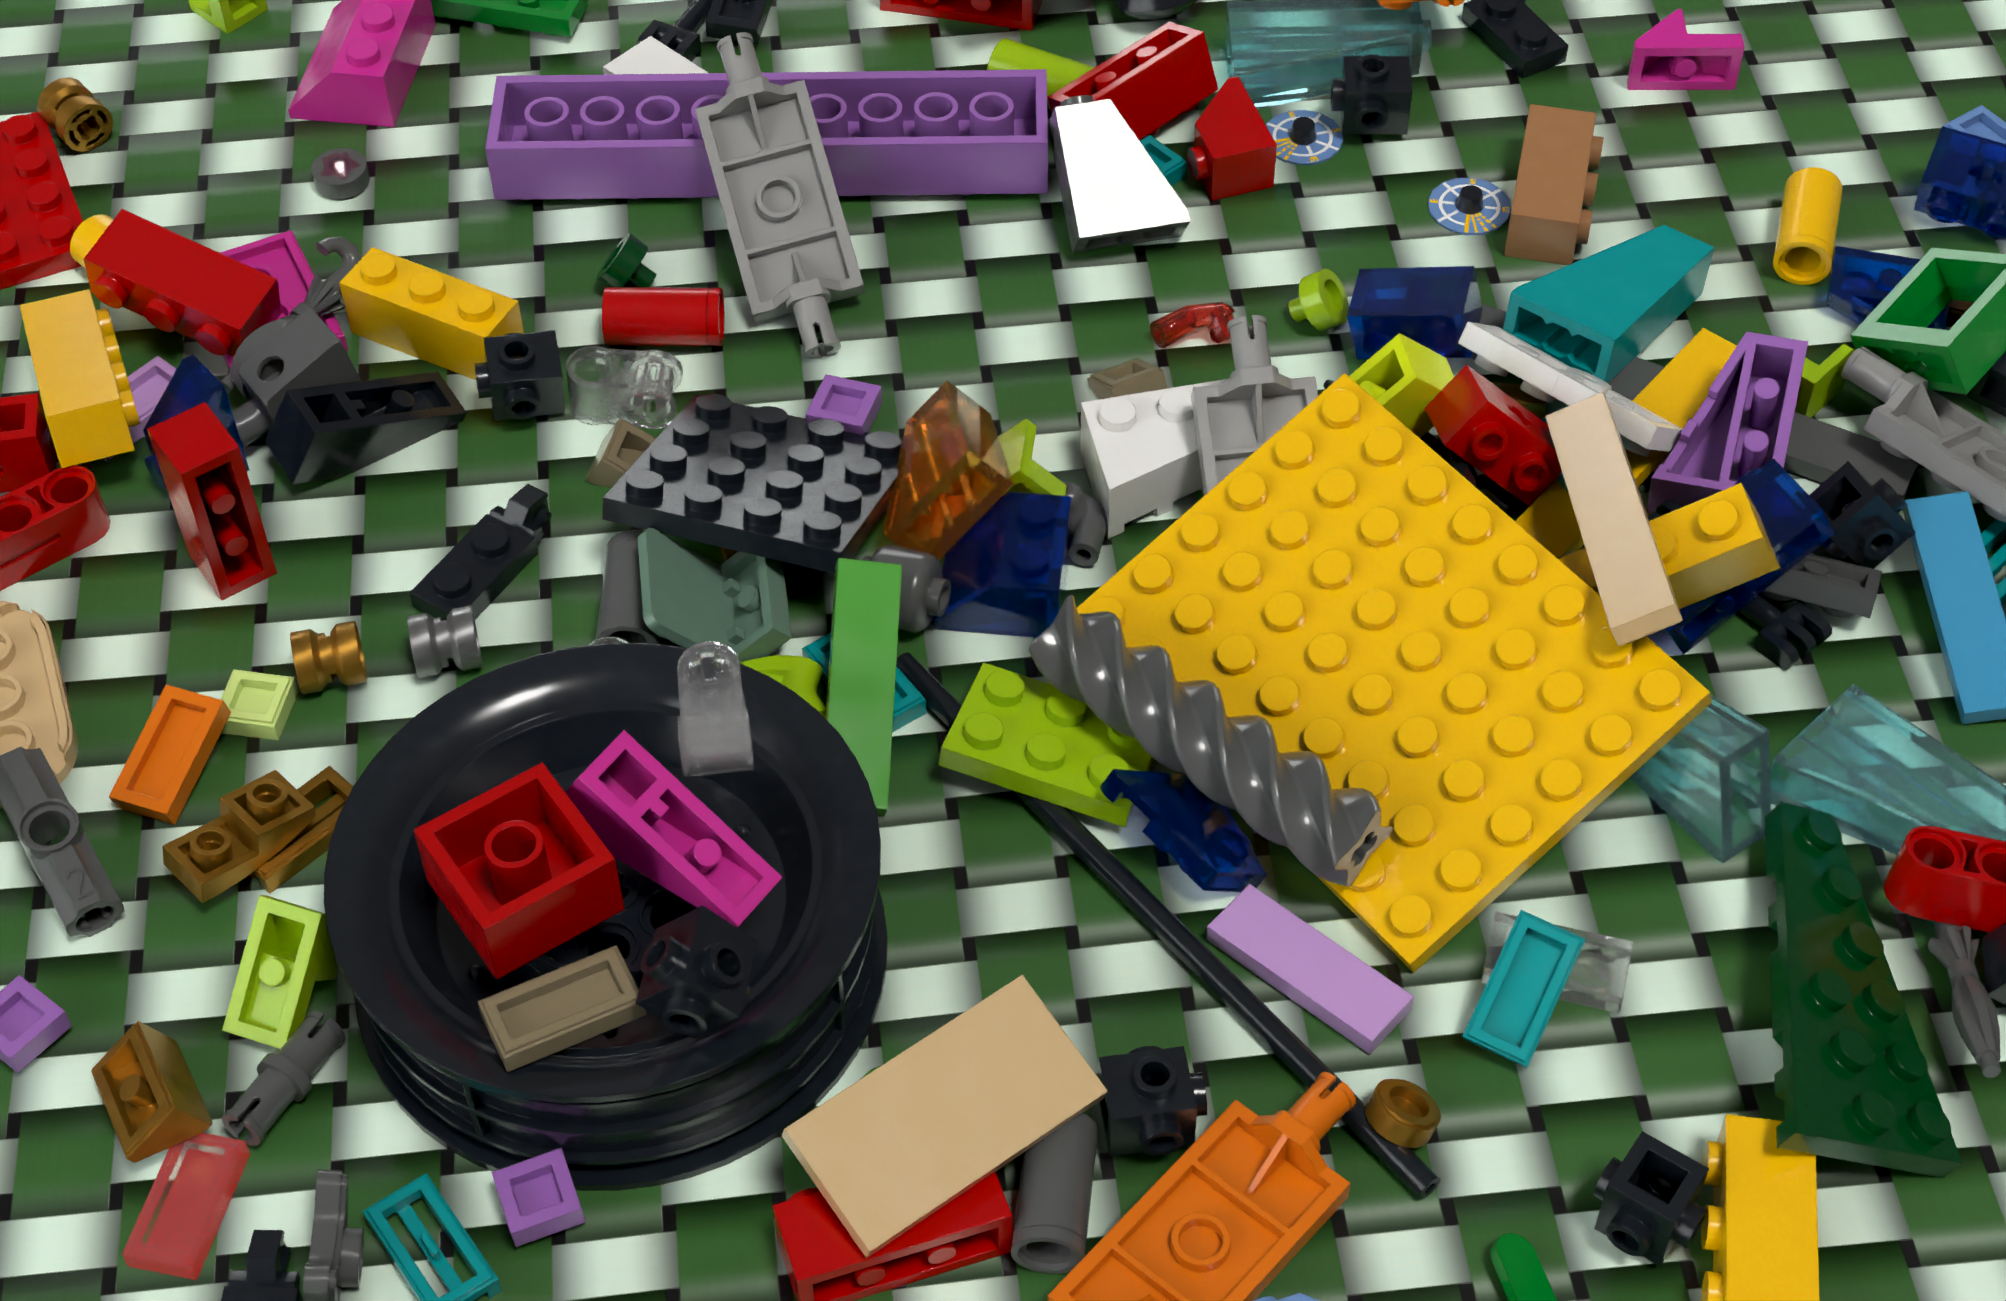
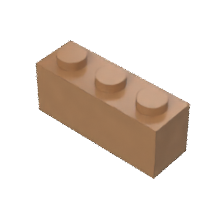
M1530 104L1504 256L1570 265L1573 261L1576 243L1587 244L1593 211L1582 209V206L1593 207L1598 173L1587 171L1588 169L1598 170L1604 137L1593 136L1596 113Z

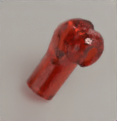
M1225 302L1186 305L1151 322L1150 332L1155 343L1161 348L1172 345L1206 328L1209 331L1211 340L1221 343L1230 339L1227 324L1230 320L1234 319L1233 314L1236 311Z

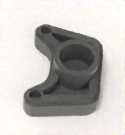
M318 1169L311 1245L303 1278L304 1301H340L341 1287H360L364 1254V1228L348 1227V1174H343V1170Z

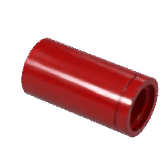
M605 287L602 298L605 345L722 346L725 331L723 289Z

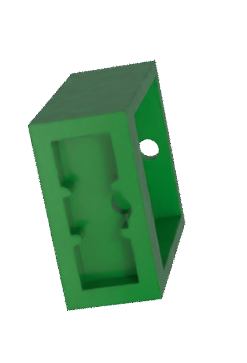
M1931 248L1850 335L1855 349L1866 347L1904 372H1915L1928 380L1927 389L1968 394L2006 351V254ZM1952 300L1974 302L1950 330L1927 328Z

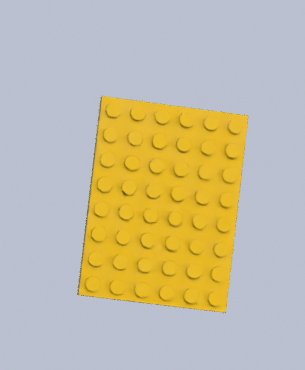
M1345 373L1077 607L1079 614L1103 611L1114 613L1120 620L1127 647L1147 645L1163 647L1170 655L1175 678L1178 682L1209 680L1215 683L1220 689L1228 717L1259 715L1265 718L1272 726L1279 753L1310 751L1317 754L1325 764L1332 789L1364 788L1372 792L1381 808V826L1393 827L1392 833L1370 855L1351 886L1339 885L1319 876L1317 877L1413 973L1711 704L1710 691L1647 636L1626 645L1618 646L1610 630L1600 595Z

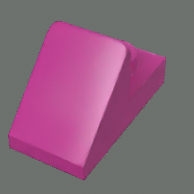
M1677 9L1635 40L1627 78L1628 90H1735L1745 49L1742 34H1687L1682 9Z

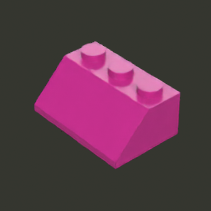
M342 0L338 3L330 14L288 109L290 118L395 127L436 26L431 0Z

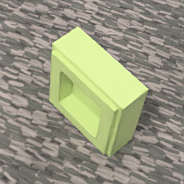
M233 669L221 697V700L225 702L231 711L221 733L279 741L299 692L295 677Z

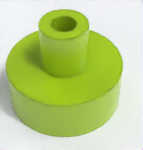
M1325 268L1301 278L1299 297L1289 301V311L1296 322L1308 319L1317 330L1325 331L1348 320L1349 302L1340 279L1333 271Z

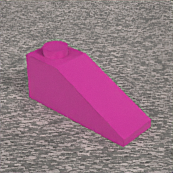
M625 730L617 736L565 792L615 858L698 908L703 905L735 927L740 926L782 878L773 867Z

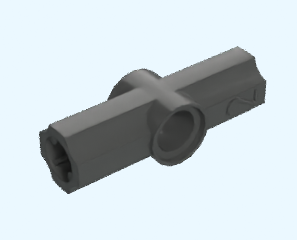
M20 746L0 755V803L24 848L33 871L43 884L70 937L77 935L91 937L112 927L114 920L125 911L124 906L85 833L77 811L69 803L41 748L24 749ZM65 837L58 844L45 846V843L53 838Z

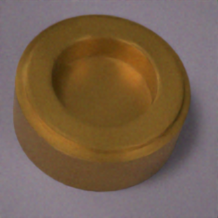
M1385 1079L1379 1082L1365 1105V1115L1373 1129L1388 1141L1407 1148H1419L1426 1145L1441 1120V1113L1434 1099L1418 1085L1403 1079Z

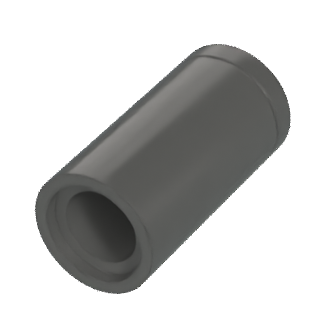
M644 531L621 532L613 536L607 543L595 645L606 643H647L660 645V637L647 627L643 619L638 536Z
M1083 1113L1023 1153L1011 1256L1015 1262L1026 1269L1045 1274L1069 1273L1085 1257L1098 1126L1093 1119Z

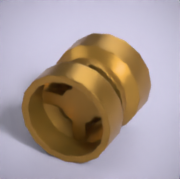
M71 77L59 78L45 87L38 98L37 110L39 116L54 131H57L58 136L72 150L79 152L91 151L101 146L108 139L113 128L112 114L97 98H93V94L79 80Z
M355 620L335 624L330 631V636H326L325 633L317 634L311 629L290 633L293 661L302 694L322 691L326 684L333 683L336 677L347 686L367 683L364 654Z

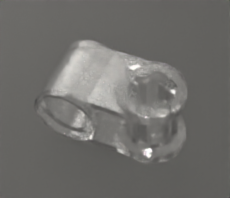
M587 346L576 350L568 357L566 372L570 411L574 418L580 422L589 425H615L619 418H622L634 426L647 429H661L668 426L675 418L677 404L673 394L674 390L681 384L683 376L682 365L675 356L659 350L635 351ZM652 367L657 368L655 380H652L650 374ZM652 399L655 400L656 404L655 412H650Z
M705 641L694 644L684 651L678 660L677 666L680 715L677 716L683 776L693 777L754 770L748 708L745 706L741 669L737 654L729 646L720 642Z

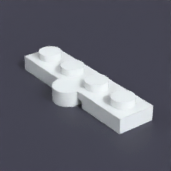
M1467 322L1458 344L1478 354L1474 363L1481 368L1503 377H1507L1510 372L1523 379L1520 389L1527 394L1549 403H1553L1556 398L1570 406L1603 392L1611 408L1624 448L1647 457L1651 450L1671 452L1679 441L1682 428L1621 394L1612 391V387L1602 379L1564 364L1499 327Z

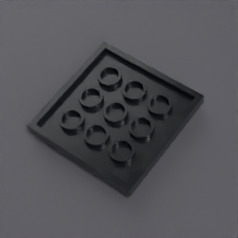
M696 394L603 497L602 519L641 529L654 528L663 534L835 574L838 558L851 559L918 467L920 444L901 440L899 436L884 431L865 432L863 435L844 431V426L840 422L832 419H817L807 423L805 418L788 415L786 411L777 407L763 406L756 408L733 403L728 397L719 394Z

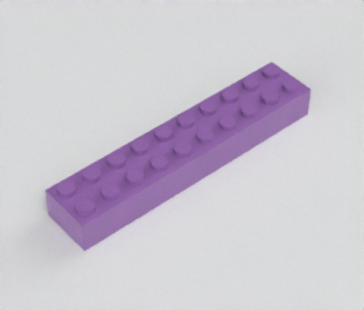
M1046 69L761 73L762 76L768 78L770 83L778 85L805 80L838 196L1021 195L1048 193ZM726 73L496 76L485 147L494 199L582 200L603 198L719 197L695 108L717 103L726 95V88L729 86Z

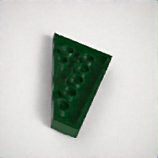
M1780 802L1764 817L1766 873L1773 883L1776 884V901L1768 907V926L1778 932V948L1770 954L1772 1033L1775 1041L1783 1049V1068L1774 1074L1775 1096L1785 1101V1120L1776 1127L1777 1148L1944 1178L1963 1163L1951 1134L1950 1122L1943 1112L1929 1075L1927 1060L1920 1051L1907 1016L1904 999L1897 989L1885 957L1882 940L1876 933L1862 895L1861 884L1854 874L1842 842L1841 830L1832 814Z

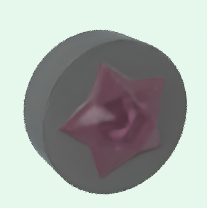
M336 148L319 155L311 166L316 190L322 196L330 199L342 200L354 197L361 193L370 181L366 159L360 152L354 149Z

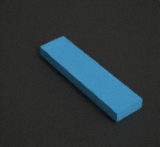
M1969 492L1905 500L1908 505L1903 509L1905 521L1916 532L1910 539L1961 724L2006 719V619Z

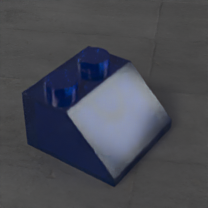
M1008 492L949 528L942 573L943 579L951 582V596L945 614L942 617L935 616L934 630L1037 638L1049 628L1064 603L1069 565V548L1071 545L1072 496Z

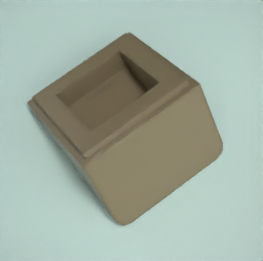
M1138 358L1094 373L1087 378L1089 387L1098 399L1167 389L1163 369Z
M619 418L603 439L585 480L595 485L612 488L656 438Z

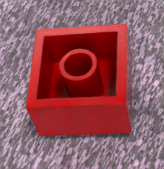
M543 762L414 829L427 881L496 979L501 978L625 909L615 858Z

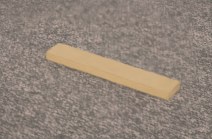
M1598 393L1546 415L1545 418L1608 624L1618 646L1626 645L1680 623L1683 619L1616 422L1604 393Z

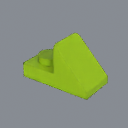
M259 895L222 1031L279 1049L282 1048L302 1024L306 1016L315 981L335 980L337 977L338 968L335 952L328 934L325 913L267 895Z

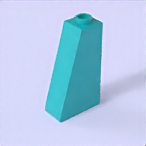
M1666 225L1659 226L1516 287L1510 294L1503 330L1564 364L1587 372L1609 383L1702 295L1715 247Z

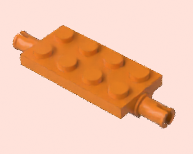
M1322 1072L1312 1086L1287 1112L1280 1110L1274 1115L1258 1116L1238 1100H1235L1047 1295V1301L1255 1300L1349 1197L1351 1183L1329 1168L1319 1151L1321 1150L1320 1140L1346 1112L1351 1111L1355 1106L1356 1097L1347 1084L1341 1081L1331 1092L1328 1088L1336 1081V1076L1328 1072Z

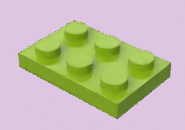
M983 662L941 747L938 765L1126 827L1154 758L1144 750L1136 738L1124 735L1105 724L1085 702L1075 700L1063 694L1051 684Z

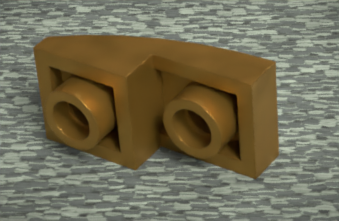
M277 770L220 797V817L162 846L163 864L202 903L224 892L265 864L293 840L315 817V806Z

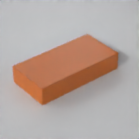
M166 684L109 795L110 800L119 809L175 825L231 714L225 702Z

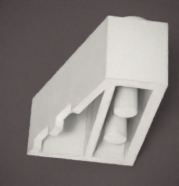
M1229 379L1081 402L1080 453L1095 500L1105 510L1107 519L1106 535L1108 539L1123 533L1124 525L1127 522L1149 512H1153L1158 517L1173 510L1174 501L1198 490L1204 493L1191 393L1193 387L1219 385Z

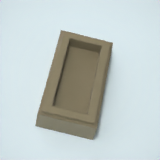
M617 945L478 1001L481 1016L507 1072L647 1015L646 1010L636 1004L639 989Z

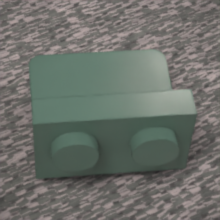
M648 528L638 536L643 619L647 627L659 637L666 638L683 648L711 653L739 663L750 659L767 657L792 638L783 561L738 551L723 564L719 565L654 528Z

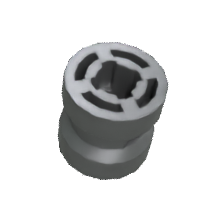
M472 606L453 608L447 615V620L442 621L441 617L434 618L428 613L407 617L410 644L418 678L438 675L442 668L450 666L449 662H454L463 671L482 668L480 645Z

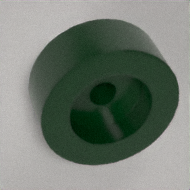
M628 233L609 255L596 279L606 287H623L627 281L635 287H649L657 274L641 263L648 251V246Z

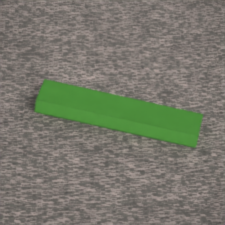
M838 558L835 567L825 719L839 732L855 755L869 783L877 815L885 816L888 810L902 565Z

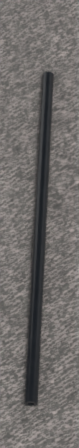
M904 653L900 655L896 661L898 669L926 699V705L951 728L962 704L912 654ZM1012 790L1308 1088L1312 1086L1322 1072H1328L1336 1076L1067 808ZM1336 1076V1081L1328 1089L1332 1092L1341 1083V1080ZM1354 1093L1356 1097L1355 1106L1351 1111L1346 1112L1340 1120L1419 1199L1429 1196L1438 1187L1441 1179L1410 1148L1396 1145L1378 1134L1366 1118V1104Z

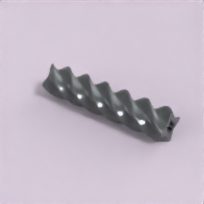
M1070 595L1064 601L1051 626L1030 644L1029 652L1037 668L1047 681L1060 692L1075 700L1085 702L1094 714L1110 728L1124 735L1136 738L1144 750L1159 763L1174 771L1185 773L1195 787L1210 800L1224 807L1237 810L1245 822L1262 837L1278 845L1289 847L1301 864L1315 875L1332 883L1347 887L1351 886L1370 855L1392 833L1393 827L1381 826V808L1372 792L1364 788L1332 789L1323 760L1313 752L1294 751L1279 753L1272 726L1265 718L1259 715L1228 717L1220 689L1216 684L1209 680L1178 682L1175 678L1170 655L1163 647L1158 645L1127 647L1120 620L1114 613L1103 611L1079 614L1074 595Z

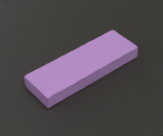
M1251 884L1207 926V941L1369 1054L1379 1046L1412 1010L1413 995Z

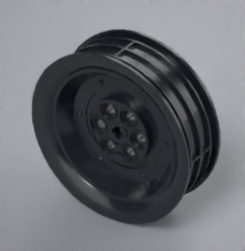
M606 643L578 646L538 654L504 665L472 679L447 693L417 714L392 736L370 761L353 786L338 816L329 843L324 872V908L328 934L339 967L354 994L358 1025L369 1059L382 1084L401 1110L426 1134L451 1152L479 1167L493 1172L562 1148L575 1190L620 1191L653 1187L692 1178L725 1166L761 1148L781 1135L784 1128L810 1112L841 1079L857 1056L872 1027L882 998L887 971L888 936L884 905L878 888L881 869V838L878 815L869 783L855 755L839 732L825 717L797 693L759 671L739 662L707 652L647 643ZM625 730L782 876L780 881L740 926L737 927L758 941L748 982L750 988L748 1002L740 1017L695 1038L670 1030L660 1018L646 1010L647 1015L507 1072L481 1016L478 1001L617 945L639 989L644 974L641 970V961L646 949L653 941L656 928L697 907L615 858L625 909L501 978L496 979L427 881L414 829L541 762L544 763L566 792L587 767Z

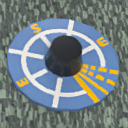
M1291 110L1276 115L1266 123L1270 134L1277 144L1276 158L1295 165H1316L1330 160L1340 151L1344 140L1342 130L1337 123L1319 112Z
M1455 178L1445 181L1432 190L1428 199L1429 214L1436 223L1451 232L1463 235H1484L1496 231L1507 223L1511 213L1510 200L1503 190L1489 181L1477 178Z

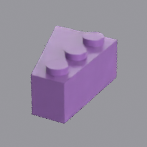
M1752 332L1744 334L1709 388L1708 396L1694 418L1688 420L1680 433L1679 441L1664 464L1660 463L1651 477L1647 513L1655 512L1656 508L1668 499L1675 501L1682 508L1742 483L1760 515L1767 535H1770L1808 341Z

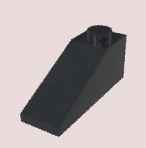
M438 371L292 389L286 391L265 442L293 484L345 477L462 422L467 412Z

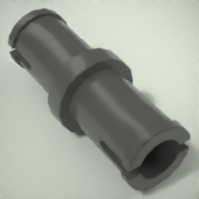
M310 1011L305 1016L302 1024L277 1054L269 1053L262 1059L257 1066L258 1077L233 1107L222 1116L224 1126L234 1137L239 1139L247 1128L250 1132L244 1138V1143L258 1146L263 1141L264 1135L291 1102H300L305 1098L312 1088L310 1079L335 1048L339 1047L345 1040L344 1031L332 1018L329 1017L320 1029L318 1024L323 1020L324 1013Z

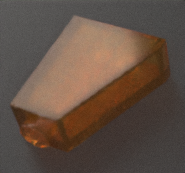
M948 380L906 422L897 463L898 477L889 500L883 528L884 534L900 547L927 552L939 560L1014 485L991 414Z

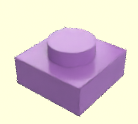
M825 374L806 412V422L810 423L817 419H832L840 422L844 426V431L863 435L865 432H869L882 405V386Z
M20 975L0 991V1059L19 1073L72 1027L65 1010Z
M562 1148L491 1172L515 1247L586 1222Z

